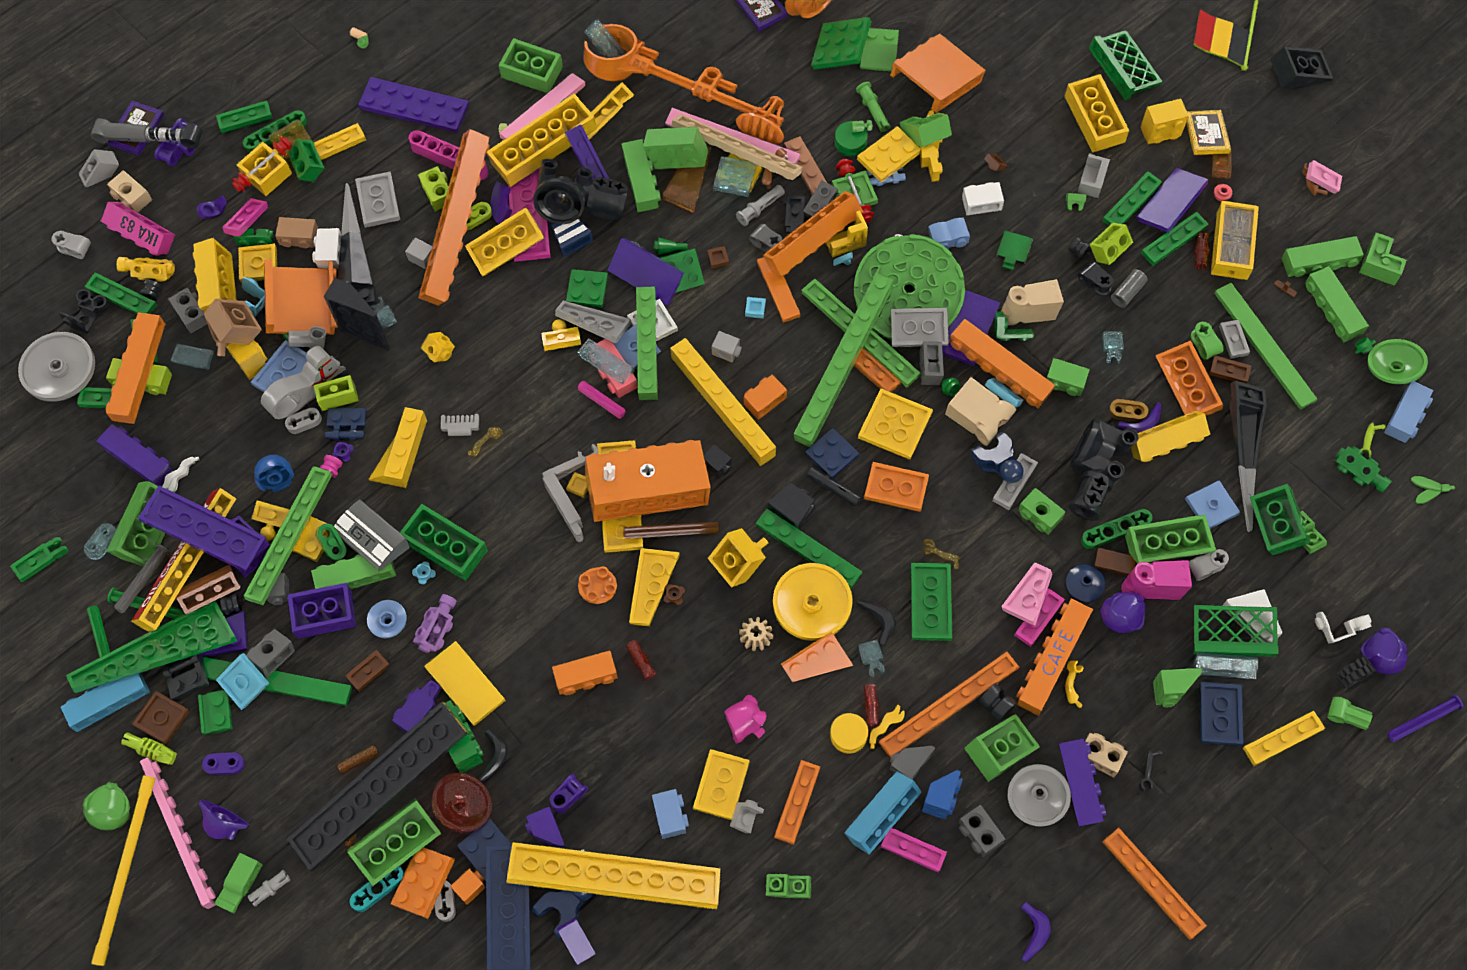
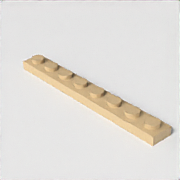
M680 114L672 120V127H698L704 141L708 142V144L715 145L725 152L733 153L741 159L751 161L753 164L762 166L770 172L778 173L786 179L794 180L802 173L803 167L686 115Z

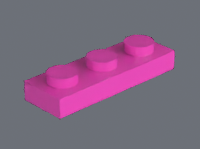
M251 198L223 226V232L240 237L268 208L267 202Z
M1048 588L1036 625L1034 626L1024 621L1014 636L1031 647L1065 599Z
M893 828L885 835L881 845L883 849L938 873L947 853Z

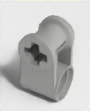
M57 231L52 235V242L60 253L71 255L78 259L84 258L91 244V241L84 236L64 231Z
M1218 549L1215 552L1189 561V567L1196 580L1200 581L1221 571L1227 564L1229 557L1224 550Z

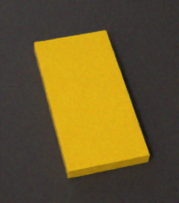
M456 641L424 666L456 705L458 704L462 713L473 726L505 702L504 697Z

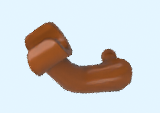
M779 148L775 155L788 160L787 151ZM765 168L762 183L767 185V189H770L772 172Z
M1305 163L1302 170L1305 176H1307L1308 171L1307 163ZM1306 178L1307 187L1314 196H1316V193L1327 195L1328 191L1318 189L1319 185H1315L1314 182Z

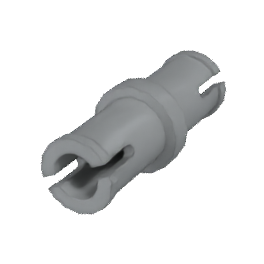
M282 870L269 881H264L260 888L248 895L249 900L253 901L252 904L254 906H257L268 896H273L276 894V890L291 881L288 874L285 875L286 872Z

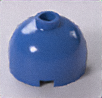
M280 455L265 456L258 461L254 468L255 483L262 491H266V489H272V492L284 490L292 483L291 479L294 478L293 469L289 461Z

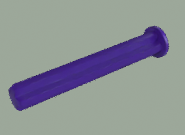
M1452 695L1450 700L1389 731L1387 736L1391 742H1395L1456 709L1462 710L1464 708L1463 703L1457 695Z

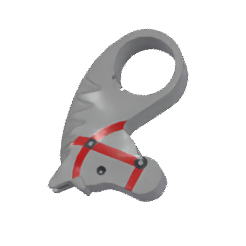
M315 346L307 352V362L304 364L302 372L279 379L271 384L261 397V405L275 419L288 417L304 408L316 397L313 385L331 381L332 378L343 372L346 368L340 366V362L333 356L330 357L320 346Z

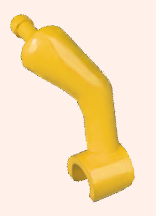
M1070 661L1067 664L1069 673L1065 682V691L1068 702L1070 704L1075 703L1078 708H1081L1082 703L1078 701L1079 696L1076 694L1073 685L1076 673L1082 672L1083 666H1076L1078 661Z

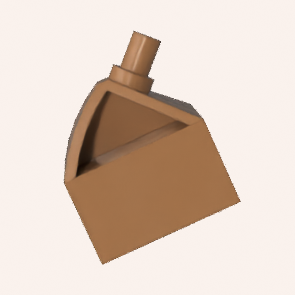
M215 299L204 313L210 332L216 342V346H218L217 356H225L226 346L228 347V343L250 344L262 330L245 301Z

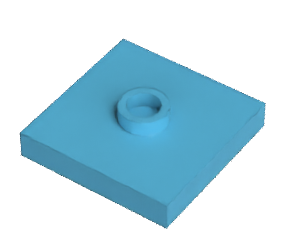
M244 653L239 655L216 679L241 710L246 708L270 684Z

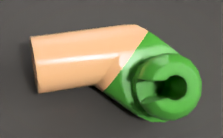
M352 28L350 35L358 39L357 45L360 48H366L369 44L368 35L356 28Z

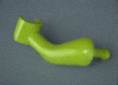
M1371 423L1367 428L1361 451L1367 453L1369 458H1371L1370 446L1375 430L1385 429L1384 424L1374 426Z

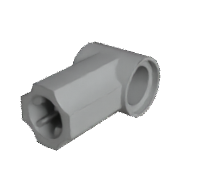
M318 326L312 327L309 331H288V346L309 347L310 349L320 346L323 349L326 331Z

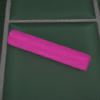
M582 381L578 385L580 392L617 418L621 419L625 415L624 408L587 382Z

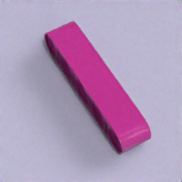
M418 130L409 134V142L413 152L454 169L459 147ZM486 161L483 169L480 171L479 176L481 180L488 176Z

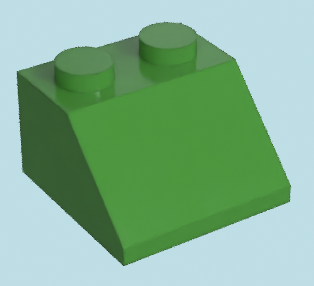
M869 28L861 57L860 69L892 71V64L896 60L899 30Z
M1202 668L1161 670L1153 681L1156 705H1163V707L1175 706L1200 676Z

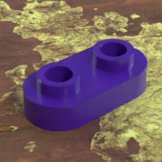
M238 753L209 754L202 762L204 771L209 775L238 774L245 766L243 757ZM214 760L215 764L213 766H209L210 762ZM236 760L235 764L230 766V761Z

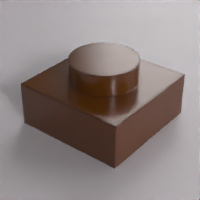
M988 153L984 158L988 162V167L993 171H1004L1008 166L997 154Z
M725 246L707 250L712 269L729 265Z

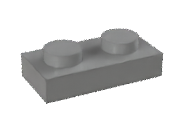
M1239 320L1221 323L1219 328L1230 359L1248 356L1250 350Z

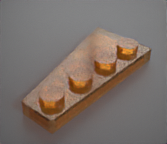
M707 146L708 154L704 167L678 168L662 195L664 200L695 212L699 191L711 154V147Z

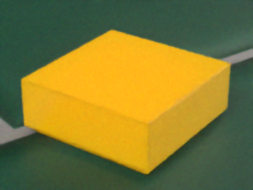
M574 472L566 487L567 491L584 498L588 491L586 477Z

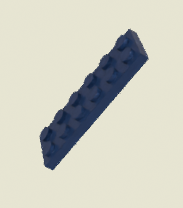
M512 845L486 846L487 970H530L529 886L506 883Z

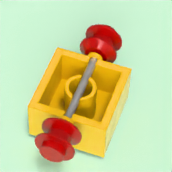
M279 137L280 141L278 143L273 142V150L262 142L237 164L241 173L238 172L239 177L237 179L232 178V186L238 192H245L244 187L246 185L251 187L252 184L267 196L292 174L287 162L279 156H286V150L292 151V144L286 137Z

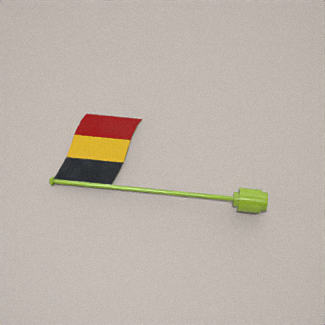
M1258 0L1254 2L1249 31L1232 22L1213 17L1200 9L1194 45L1207 53L1228 59L1246 71L1248 69L1247 62Z

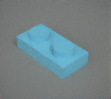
M995 378L989 379L985 384L990 392L1014 407L1020 406L1024 401Z

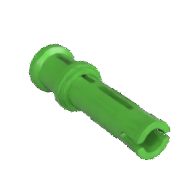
M870 82L861 83L856 88L857 93L861 95L863 104L868 106L881 132L887 131L890 128V124L877 103L878 97L873 93Z

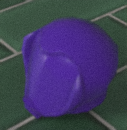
M1125 592L1116 593L1106 599L1100 609V615L1104 624L1116 633H1130L1141 629L1145 619L1144 597L1140 593Z
M1381 628L1380 631L1375 632L1362 645L1361 653L1364 657L1368 658L1377 673L1384 675L1396 674L1402 671L1406 665V644L1390 628Z

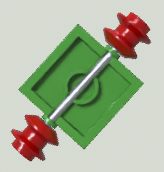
M842 159L836 165V170L839 171L838 175L841 178L832 180V186L837 188L840 194L844 191L855 194L863 210L862 216L865 223H869L874 217V213L870 212L872 209L871 205L878 204L872 184L866 171L853 174L855 167L852 166V160Z

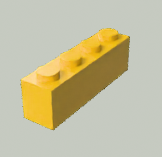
M1194 411L1138 433V441L1131 447L1133 457L1142 462H1148L1154 456L1166 455L1172 449H1181L1190 442L1204 440V437L1210 435L1205 413Z

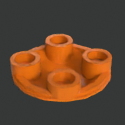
M601 566L591 568L581 574L578 589L584 600L593 604H601L612 599L616 593L617 582L614 575L606 567Z

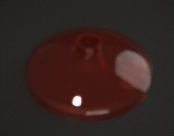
M453 773L445 776L437 783L432 793V808L436 817L444 826L457 832L475 831L484 825L491 814L492 801L487 788L481 781L469 774Z

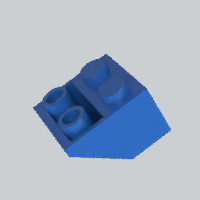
M956 770L930 784L922 809L923 813L946 819L948 814L952 815L957 800L953 796L958 794L963 780L959 778L961 771Z

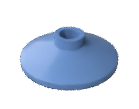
M393 600L378 602L370 609L367 616V625L370 631L380 638H391L398 635L404 629L407 621L404 608ZM387 619L392 620L389 624H385V621Z

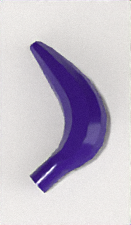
M1158 402L1148 417L1142 422L1130 424L1120 421L1118 428L1123 430L1131 428L1140 433L1155 427L1159 422L1161 403Z
M1027 902L1021 909L1031 917L1035 929L1033 937L1021 958L1025 962L1045 945L1051 931L1049 918L1041 911L1034 909Z

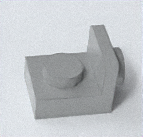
M751 800L737 802L730 826L744 833H751L756 814H763L764 809L758 807V803Z

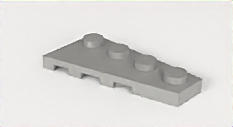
M566 301L561 302L556 308L555 316L616 344L631 325V319Z

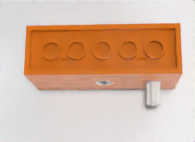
M688 440L677 444L668 443L663 446L651 445L642 449L631 448L627 451H611L606 454L595 453L585 456V476L594 522L708 505L711 487L700 440Z

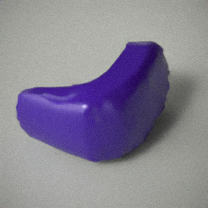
M220 196L214 201L200 203L197 206V214L202 219L219 217L223 214L227 204L225 197Z

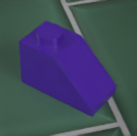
M550 807L526 816L528 823H525L529 835L533 834L536 840L553 847L566 849Z

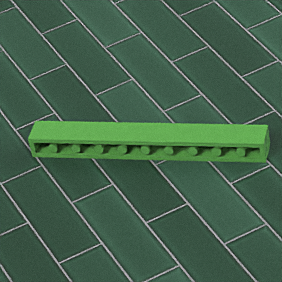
M878 273L875 274L794 432L795 441L808 447L814 444L893 289L892 279Z

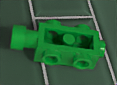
M1348 446L1346 449L1341 448L1335 456L1338 458L1336 461L1338 464L1337 468L1344 474L1349 472L1354 475L1353 480L1359 485L1363 486L1365 483L1368 486L1371 482L1378 491L1383 493L1392 481L1386 476L1383 477L1378 474L1381 470L1378 468L1379 463L1372 458L1368 460L1362 456L1363 452L1355 446L1352 448ZM1348 456H1352L1354 458V462L1349 463L1347 462L1346 458ZM1369 468L1370 474L1365 475L1363 469Z

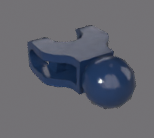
M1004 432L995 435L997 438L996 448L985 450L980 446H976L971 449L975 463L983 471L996 472L1007 483H1016L1022 479L1024 468L1019 461L1014 460L1012 440Z
M568 890L548 892L534 905L532 912L536 916H543L551 909H558L561 914V921L555 928L554 934L558 939H562L557 928L574 917L579 921V908L584 904L582 901L588 900L593 894Z

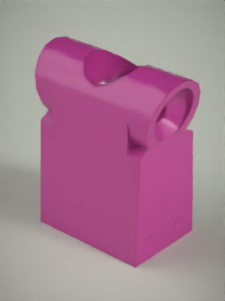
M1189 560L1153 562L1152 564L1140 562L1123 581L1122 592L1140 593L1145 599L1180 600L1192 587Z

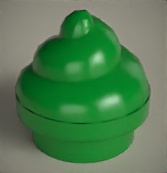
M947 378L942 381V390L947 396H955L961 389L959 381L955 378Z

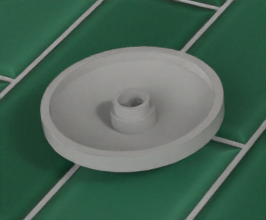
M69 332L50 333L35 340L25 350L19 362V378L24 388L32 396L40 400H65L79 393L89 383L95 370V356L91 347L80 336Z

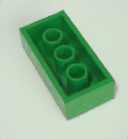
M423 504L419 506L400 532L406 538L409 547L464 581L468 579L488 551L484 541Z

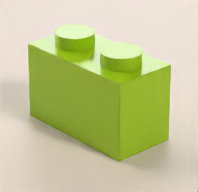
M350 375L313 385L317 402L322 411L359 401L355 384Z

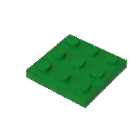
M865 17L823 23L811 66L814 69L860 64L871 25L870 18Z

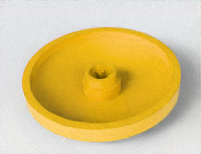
M817 563L798 565L787 571L778 581L773 595L774 613L780 625L788 633L803 640L816 641L830 632L834 635L844 627L852 609L851 590L843 576L829 566Z

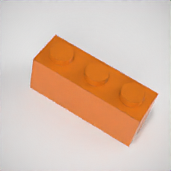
M610 651L552 667L560 695H571L576 692L575 690L582 688L588 690L599 683L609 684L618 678Z

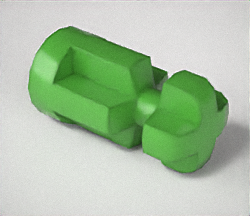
M863 120L851 122L852 132L864 131V128H867L868 131L872 130L871 120H867L866 123Z

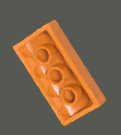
M1191 340L1156 355V359L1184 415L1198 411L1205 413V416L1223 409V403Z

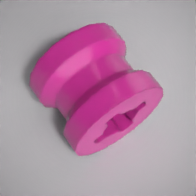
M325 455L323 459L324 464L320 468L331 471V477H337V470L342 466L343 462L334 456Z

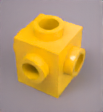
M442 332L428 334L421 349L432 361L440 362L446 361L451 357L455 346Z

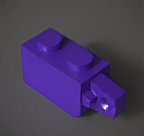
M430 680L421 690L417 688L414 692H411L407 696L403 707L395 711L392 719L394 724L407 733L429 711L436 707L434 701L441 687Z

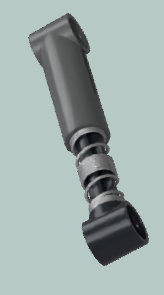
M100 118L96 119L90 136L99 143H107L108 140L147 143L156 139L160 142H169L171 140L172 142L181 143L187 148L196 149L203 131L194 124H186L185 128H177L176 130L162 127L152 129L150 125L111 123Z

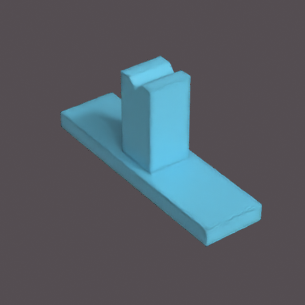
M852 252L834 259L833 265L836 266L841 263L851 264Z

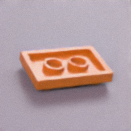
M873 462L864 499L921 512L929 474Z
M426 848L420 849L413 855L391 904L428 919L455 860Z

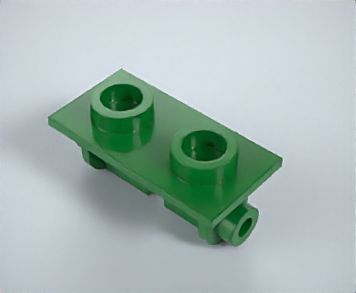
M247 229L240 237H233L237 245L241 247L273 244L271 238L274 237V232L270 231V229H257L256 235H254V229Z

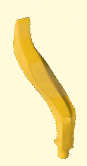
M899 705L896 706L893 712L887 713L881 724L871 731L870 749H874L877 736L884 734L889 725L903 721L905 712L902 711L899 715Z

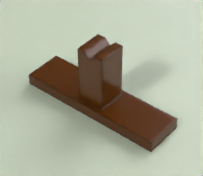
M1277 279L1274 283L1276 287L1293 298L1297 294L1296 291L1290 288L1291 283L1289 281L1284 284Z

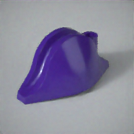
M204 799L200 800L199 805L203 812V828L210 837L214 839L227 837L234 840L238 829H245L249 826V823L235 813Z

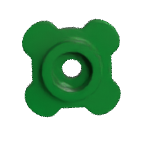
M1368 337L1360 339L1355 344L1357 348L1355 353H1368L1376 341H1370Z

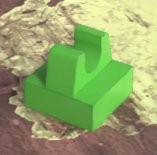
M1066 193L1067 209L1072 210V205L1076 203L1078 204V211H1081L1084 202H1086L1087 194Z

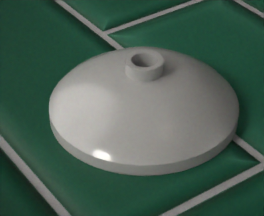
M1041 764L1026 766L1014 775L1009 784L1008 801L1014 814L1027 824L1034 826L1051 825L1065 815L1070 805L1071 792L1068 782L1059 771L1050 766ZM1042 789L1044 793L1041 795L1037 794L1036 790Z

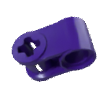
M571 774L550 797V803L554 812L559 814L565 813L576 801L583 797L588 787L586 785L583 786L576 779V776ZM563 798L565 803L562 806H557L554 804L555 801Z

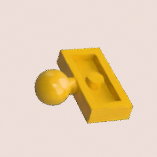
M561 319L555 320L552 324L553 331L542 333L544 350L581 345L578 327L566 329L565 321Z
M262 501L256 502L252 519L267 523L260 531V535L266 537V541H271L275 538L276 531L274 526L281 527L290 510Z

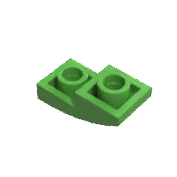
M1301 511L1300 513L1311 543L1303 545V547L1311 554L1326 546L1327 540L1314 528L1315 523L1307 514Z
M767 874L766 896L811 899V877Z

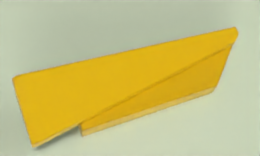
M623 82L591 111L595 117L598 129L588 135L589 139L623 107L622 104L634 96Z

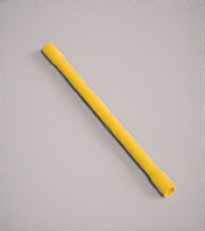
M143 775L138 793L139 797L91 964L101 966L105 964L109 942L148 800L156 778Z

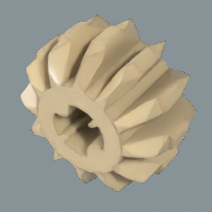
M759 617L756 618V622H753V619L750 618L749 624H742L743 629L739 631V634L742 636L740 641L746 642V649L752 646V651H756V647L759 646L760 650H764L763 644L766 646L770 645L769 639H773V634L770 633L772 627L767 626L766 620L760 623ZM754 632H759L758 637H754Z

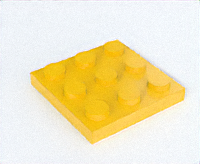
M880 389L860 430L858 439L911 460L933 409Z

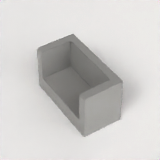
M1091 154L1088 155L1077 193L1087 194L1095 198L1099 197L1110 159Z

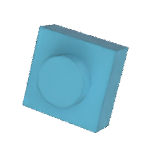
M747 297L745 317L764 318L766 299Z

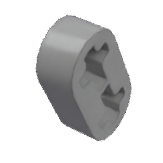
M308 408L290 415L285 421V426L290 433L297 434L319 425L322 417L316 408ZM313 414L315 419L311 420L310 415ZM296 421V425H297V426H296V427H293V426H292V425H293L292 422Z
M445 880L444 886L449 891L445 892L446 899H443L441 893L439 894L435 902V913L440 920L448 922L454 918L456 908L454 890L450 887L451 884ZM443 903H446L447 908L451 909V912H448L446 917L440 913V911L444 910Z

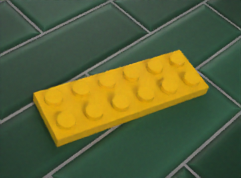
M635 441L597 444L598 454H606L611 451H627L631 448H636ZM641 515L602 521L605 553L641 550L643 548V538H624L623 536L624 527L642 526Z

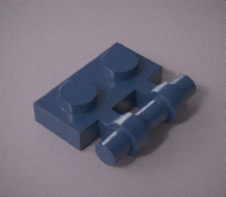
M328 408L327 427L328 429H333V431H326V439L340 440V438H350V440H357V438H364V431H358V428H366V408ZM341 428H351L350 431H341Z

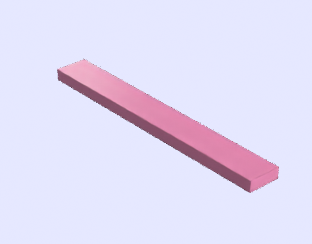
M672 108L665 122L666 126L674 128L671 126L672 120L683 114L774 155L779 148H782ZM783 148L787 151L788 161L797 164L800 154Z

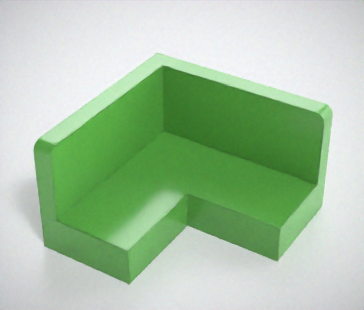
M936 113L926 118L914 116L900 122L901 130L920 147L952 135L947 114Z
M1376 232L1368 246L1359 273L1395 285L1402 275L1407 260L1389 254L1394 239Z

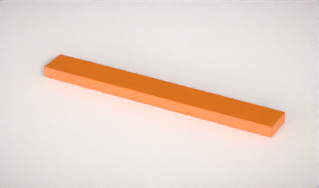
M1005 652L881 739L879 744L891 759L896 752L900 753L903 749L912 745L983 695L995 683H1000L1019 669L1018 664L1008 652Z

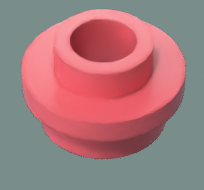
M1225 184L1217 185L1214 189L1216 200L1220 202L1229 200L1232 196V189Z

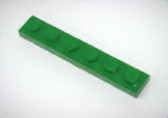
M766 509L756 522L758 528L809 562L823 564L836 570L846 580L850 589H852L862 575L861 570L769 509Z

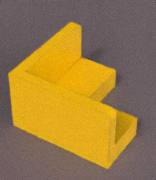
M860 210L856 211L854 226L848 227L847 231L835 234L826 242L832 257L866 246L868 227Z

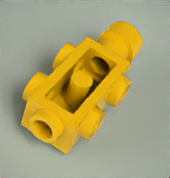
M119 257L117 260L118 271L127 272L130 270L131 277H138L139 280L152 278L162 282L171 277L175 271L174 263L167 259L136 258L129 260L127 257Z

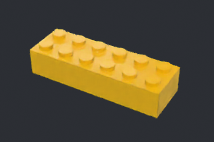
M573 94L488 150L487 155L490 163L511 187L540 168L542 160L553 159L571 147L565 132L580 124L587 136L598 129L595 117L580 99Z

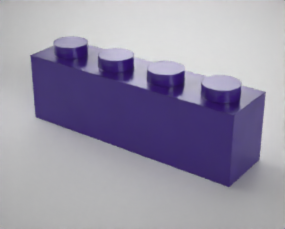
M111 424L97 440L98 444L142 478L157 486H161L165 481V476L173 472L169 467L171 463L164 457L158 458L156 456L157 453L150 447H143V443L135 436L133 438L129 437V433L121 426L117 428Z
M1084 738L1059 743L1078 825L1083 826L1103 822L1102 816H1106L1104 803L1099 804L1098 800L1101 790L1099 783H1094L1093 775H1096L1094 762H1089L1088 755L1092 754L1089 742H1085Z

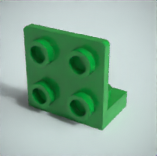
M692 248L660 257L661 260L684 272L676 292L704 284L695 249Z

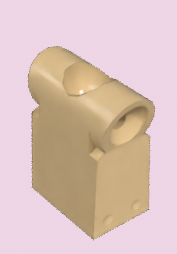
M1057 279L1025 285L1024 288L1013 286L1001 310L1005 318H1008V325H1015L1020 321L1022 323L1055 320L1064 303Z
M971 377L950 401L945 415L972 434L975 433L978 440L987 446L997 435L998 427L1005 424L1016 412V408L1006 401L999 400L996 395Z

